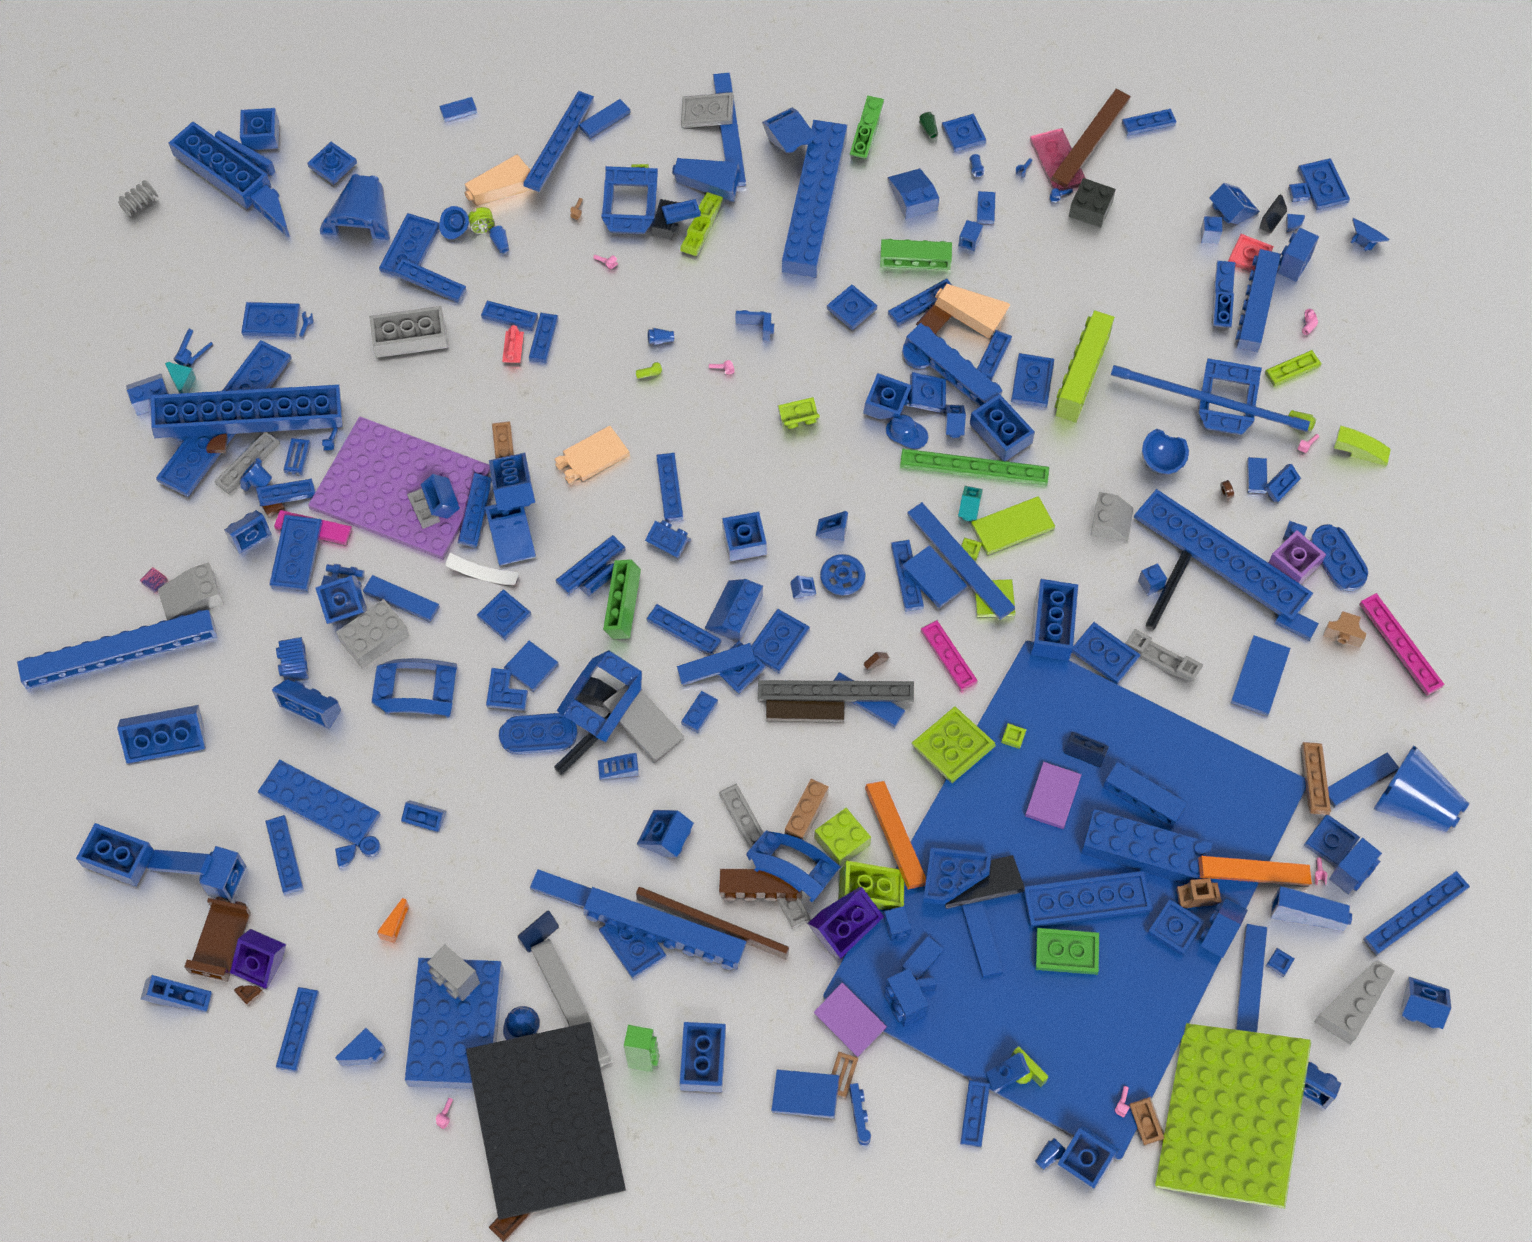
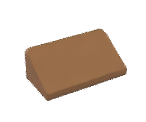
M1151 1096L1130 1103L1143 1144L1147 1145L1165 1139Z

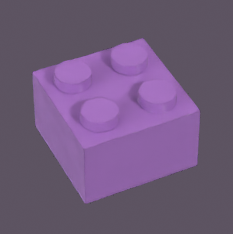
M1295 531L1272 553L1268 563L1299 584H1302L1322 564L1326 554L1299 531Z

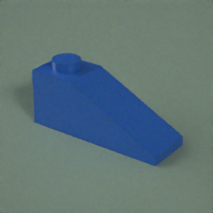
M265 185L250 196L253 207L281 233L288 237L290 235L279 201L280 196L274 188L271 189Z
M151 975L145 981L140 999L164 1006L207 1012L212 991Z

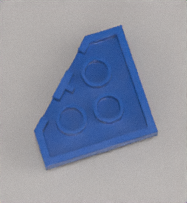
M931 847L924 903L945 905L989 876L991 854Z

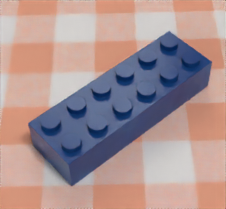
M194 121L168 142L174 157L246 209L252 205L251 195L265 185L271 188L268 175Z
M1094 809L1081 854L1188 884L1190 880L1204 879L1200 878L1198 858L1210 855L1212 843Z

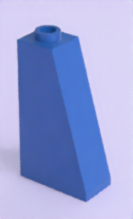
M677 158L676 165H673L672 174L675 175L677 183L721 196L729 201H735L741 173L738 162Z
M1280 886L1272 899L1270 919L1344 931L1348 925H1351L1352 913H1349L1350 905Z

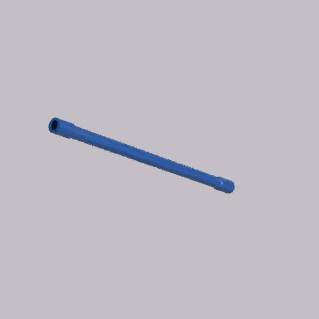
M1114 365L1112 368L1111 376L1125 380L1129 379L1288 425L1291 428L1307 432L1310 421L1290 417L1137 373Z

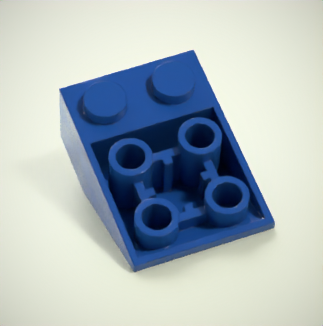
M793 107L762 122L768 140L786 153L794 152L797 150V147L808 145L817 138L801 114Z
M497 504L486 506V515L499 566L536 557L524 507L518 506L508 511H498Z

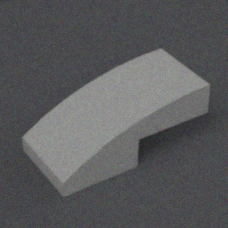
M422 489L407 494L422 529L440 522L438 516L431 515Z

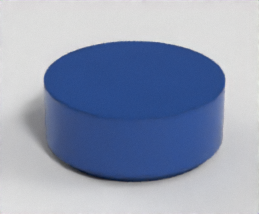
M367 836L361 840L360 850L364 856L374 857L380 852L381 845L376 837Z

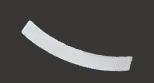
M449 553L445 564L447 567L465 575L498 584L514 585L519 572L485 567L452 553Z

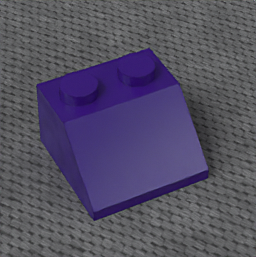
M249 929L238 938L230 973L267 989L282 963L286 944L253 929Z

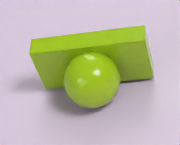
M1017 1047L1011 1057L1017 1053H1023L1030 1073L1016 1082L1027 1084L1033 1079L1042 1087L1046 1083L1048 1075L1020 1047Z

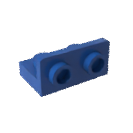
M665 520L661 522L655 521L645 541L679 558L687 541H691V538L687 536L688 533L680 528L677 531L672 529V524Z

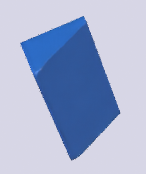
M614 563L602 568L581 585L580 589L587 596L592 595L612 578Z
M409 800L405 802L401 821L439 832L447 811Z

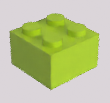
M847 808L837 813L814 832L816 842L840 867L871 844V836Z

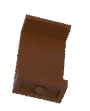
M220 897L215 899L208 898L207 902L210 905L209 913L193 959H187L184 968L190 974L228 982L238 938L245 933L251 912L247 905L242 902L235 901V903H230Z

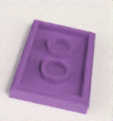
M1043 762L1025 817L1064 829L1082 774Z
M843 983L813 1012L857 1057L887 1028Z

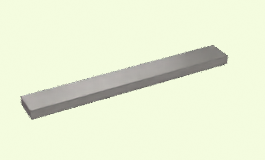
M736 783L720 791L719 795L750 850L764 832ZM777 898L792 929L811 920L800 898H797L796 901H786L785 898Z

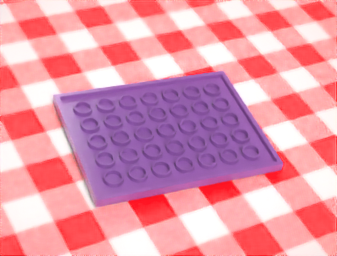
M359 416L308 506L311 510L444 560L461 528L473 474L477 473L489 477L491 473L490 465ZM432 474L449 478L460 509L448 519L439 517L440 522L422 529L407 494L422 489L421 484Z

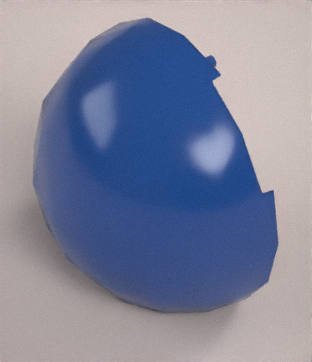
M1155 429L1143 441L1141 454L1144 463L1153 472L1167 475L1173 474L1184 467L1188 460L1189 448L1185 439L1170 437L1164 431Z

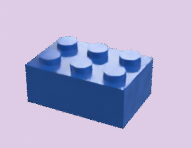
M1000 394L971 412L969 424L1003 461H1007L1033 443L1035 431Z
M94 823L76 860L84 868L137 887L154 853V849L149 842Z
M684 1022L680 1090L722 1092L726 1024Z

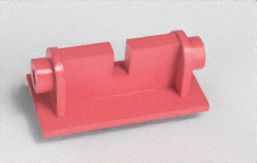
M512 325L506 331L502 362H521L524 332L519 331L515 325Z

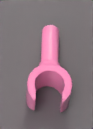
M598 255L593 256L594 259L605 263L609 269H613L618 265L616 262L617 258L614 255L608 259Z
M730 360L725 361L723 364H709V368L724 369L725 374H733L735 372L733 363Z
M1315 434L1308 442L1302 439L1297 449L1307 453L1313 442L1319 438V435Z
M1318 857L1316 858L1317 871L1315 872L1314 883L1318 885V880H1323L1326 885L1328 874L1322 868V859Z
M1127 1086L1123 1087L1120 1101L1115 1108V1112L1123 1118L1130 1108L1124 1104L1129 1089Z
M448 1098L444 1109L436 1116V1124L442 1129H445L450 1122V1118L446 1115L453 1102L452 1098Z

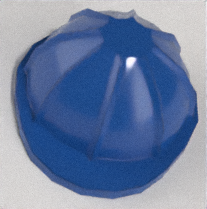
M458 206L446 208L440 217L439 230L441 234L447 239H456L461 236L469 225L467 212Z
M519 1006L512 1009L508 1013L503 1026L505 1039L536 1034L540 1027L538 1014L527 1006Z

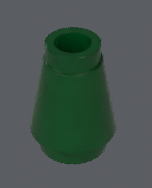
M932 112L921 114L919 116L920 125L929 139L936 138L938 130L935 115Z

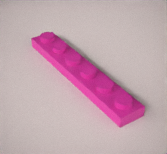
M1375 593L1362 600L1359 605L1426 696L1443 688L1445 684L1379 595Z

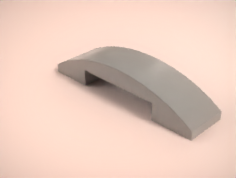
M1134 629L1125 644L1141 654L1140 657L1169 674L1194 681L1203 667L1202 663L1188 656L1183 658L1152 642V637Z

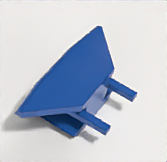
M1355 218L1352 219L1356 234L1353 236L1351 243L1355 242L1364 247V251L1372 250L1377 242H1387L1390 240L1366 223Z

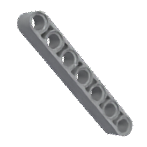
M547 939L531 947L532 953L569 1026L591 1022L600 1068L611 1063L610 1056L551 940Z

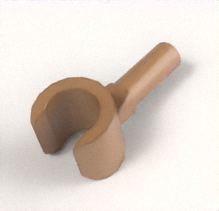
M579 198L575 207L572 206L570 209V217L576 220L582 214V211L579 210L583 201L582 198Z

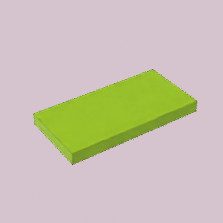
M1039 496L971 522V526L987 555L1055 529V524Z

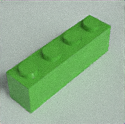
M881 239L880 267L951 270L952 242Z
M632 559L614 560L603 630L612 639H628L631 635L641 569Z
M628 1025L624 1041L628 1068L653 1072L654 1066H658L660 1058L654 1030Z

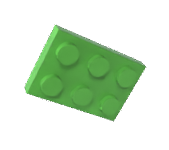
M1037 928L1035 970L1098 975L1099 933Z

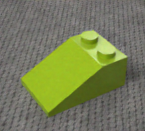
M846 861L840 869L838 900L855 889L862 887L879 910L895 909L904 906V879L899 869Z

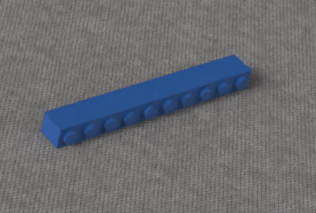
M199 610L187 616L181 615L175 619L162 620L150 626L145 625L135 630L122 631L113 636H103L98 640L85 641L76 646H66L54 652L48 651L39 656L26 657L23 660L17 661L20 681L27 690L217 638V633L210 611Z

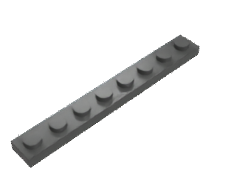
M758 680V701L914 702V681Z

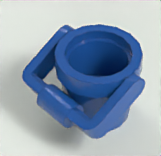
M256 458L241 476V489L248 491L251 486L255 488L267 486L272 479V476L262 467V461L259 458Z

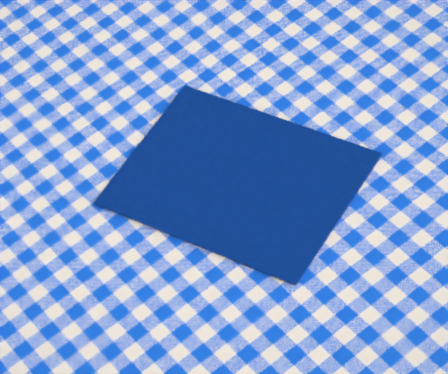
M1027 640L977 725L995 742V747L953 783L946 779L911 840L925 877H927L931 847L990 853L991 860L1013 855L1024 887L1140 872L1139 870L1081 854L1093 810L1096 809L1212 843L1210 857L1270 861L1306 789L1304 777L1071 661L1031 655L1032 642ZM1008 723L1027 729L1020 749L1001 743ZM1072 732L1109 746L1101 767L1094 766L1064 753ZM1043 762L1082 774L1064 829L1025 817ZM1117 762L1130 766L1134 772L1147 776L1151 782L1164 786L1168 792L1181 796L1187 802L1183 813L1173 829L1103 788L1107 777ZM1146 872L1144 874L1152 911L1147 913L1031 928L1024 892L984 900L982 903L1003 968V974L983 978L962 907L957 906L946 909L945 905L924 903L925 886L907 889L904 882V907L910 922L911 935L902 941L890 940L884 918L881 919L847 952L825 990L823 998L826 1000L843 983L887 1026L883 1031L884 1033L974 1081L990 1083L986 1072L1011 1058L1013 1051L1020 1047L1048 1075L1046 1083L1040 1087L1033 1079L1027 1084H1019L1015 1081L999 1092H994L990 1084L989 1090L1072 1136L1076 1134L1079 1127L1084 1125L1119 1148L1120 1150L1115 1159L1121 1160L1138 1128L1130 1103L1150 1096L1151 1098L1153 1097L1184 1035L1186 1023H1190L1222 958L1201 947L1204 939L1200 938L1205 928L1211 927L1212 922L1209 920L1217 905L1185 908L1205 922L1182 956L1147 933L1169 899L1179 904L1176 889L1186 884ZM1210 878L1212 883H1218L1221 904H1223L1225 899H1228L1245 909L1259 882ZM884 909V910H879V911H880V912L882 913V915L884 916V912H885V911L892 910V909ZM1037 928L1099 933L1098 975L1035 970ZM929 936L944 948V951L920 979L935 977L936 989L935 991L922 992L929 1004L926 1017L904 1027L902 1022H897L893 1013L895 1009L892 1003L888 1004L885 999L884 993L886 992L887 978L904 971L902 965ZM1127 1086L1129 1089L1124 1104L1130 1108L1123 1118L1115 1112V1108L1120 1101L1123 1087Z

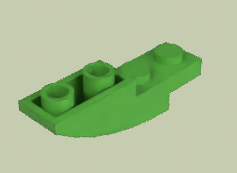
M867 95L850 156L867 159L879 125L884 99Z

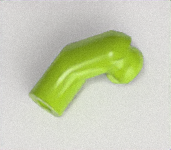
M655 362L651 367L636 370L637 378L641 379L659 375L662 372L661 364Z

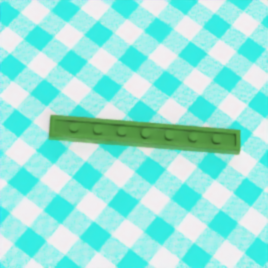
M903 448L900 468L1047 486L1049 467Z

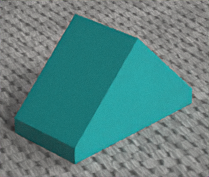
M171 362L165 363L178 392L189 393L196 379L193 369Z

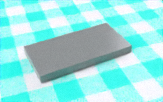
M625 685L603 703V706L610 714L628 690V685ZM642 690L619 722L654 762L684 739V735Z

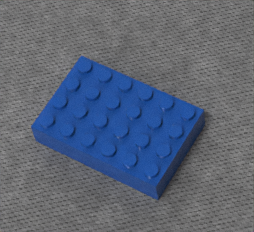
M418 958L405 1082L408 1087L473 1089L466 1049L497 1042L504 970L502 962L464 960L476 971L480 984L462 1001L458 997L456 999L451 997L443 984L439 986L431 978L432 975L429 973L430 968L427 963L431 958Z

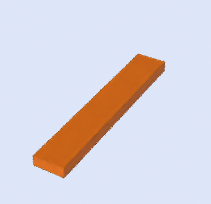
M885 781L866 784L865 790L907 889L925 886V874Z
M1210 856L1198 858L1200 878L1300 886L1312 884L1310 865Z

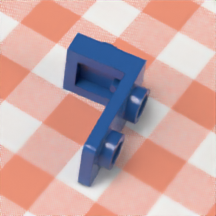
M747 310L736 311L735 320L737 324L763 325V341H770V334H774L775 323H772V313L764 311L750 312Z

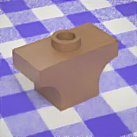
M1342 611L1337 621L1328 622L1323 636L1337 640L1342 644H1350L1360 648L1367 633L1362 631L1359 626L1361 617Z
M1210 878L1190 880L1188 884L1179 886L1176 889L1179 905L1183 908L1221 904L1218 883H1212Z

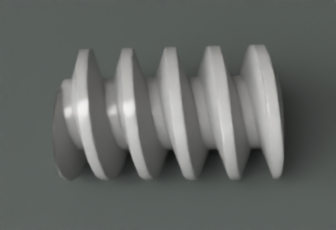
M143 180L142 185L137 184L136 189H130L131 193L125 192V197L120 196L118 203L125 214L131 217V210L137 213L136 207L142 210L141 203L148 206L147 199L153 202V195L157 197L158 195L152 185Z

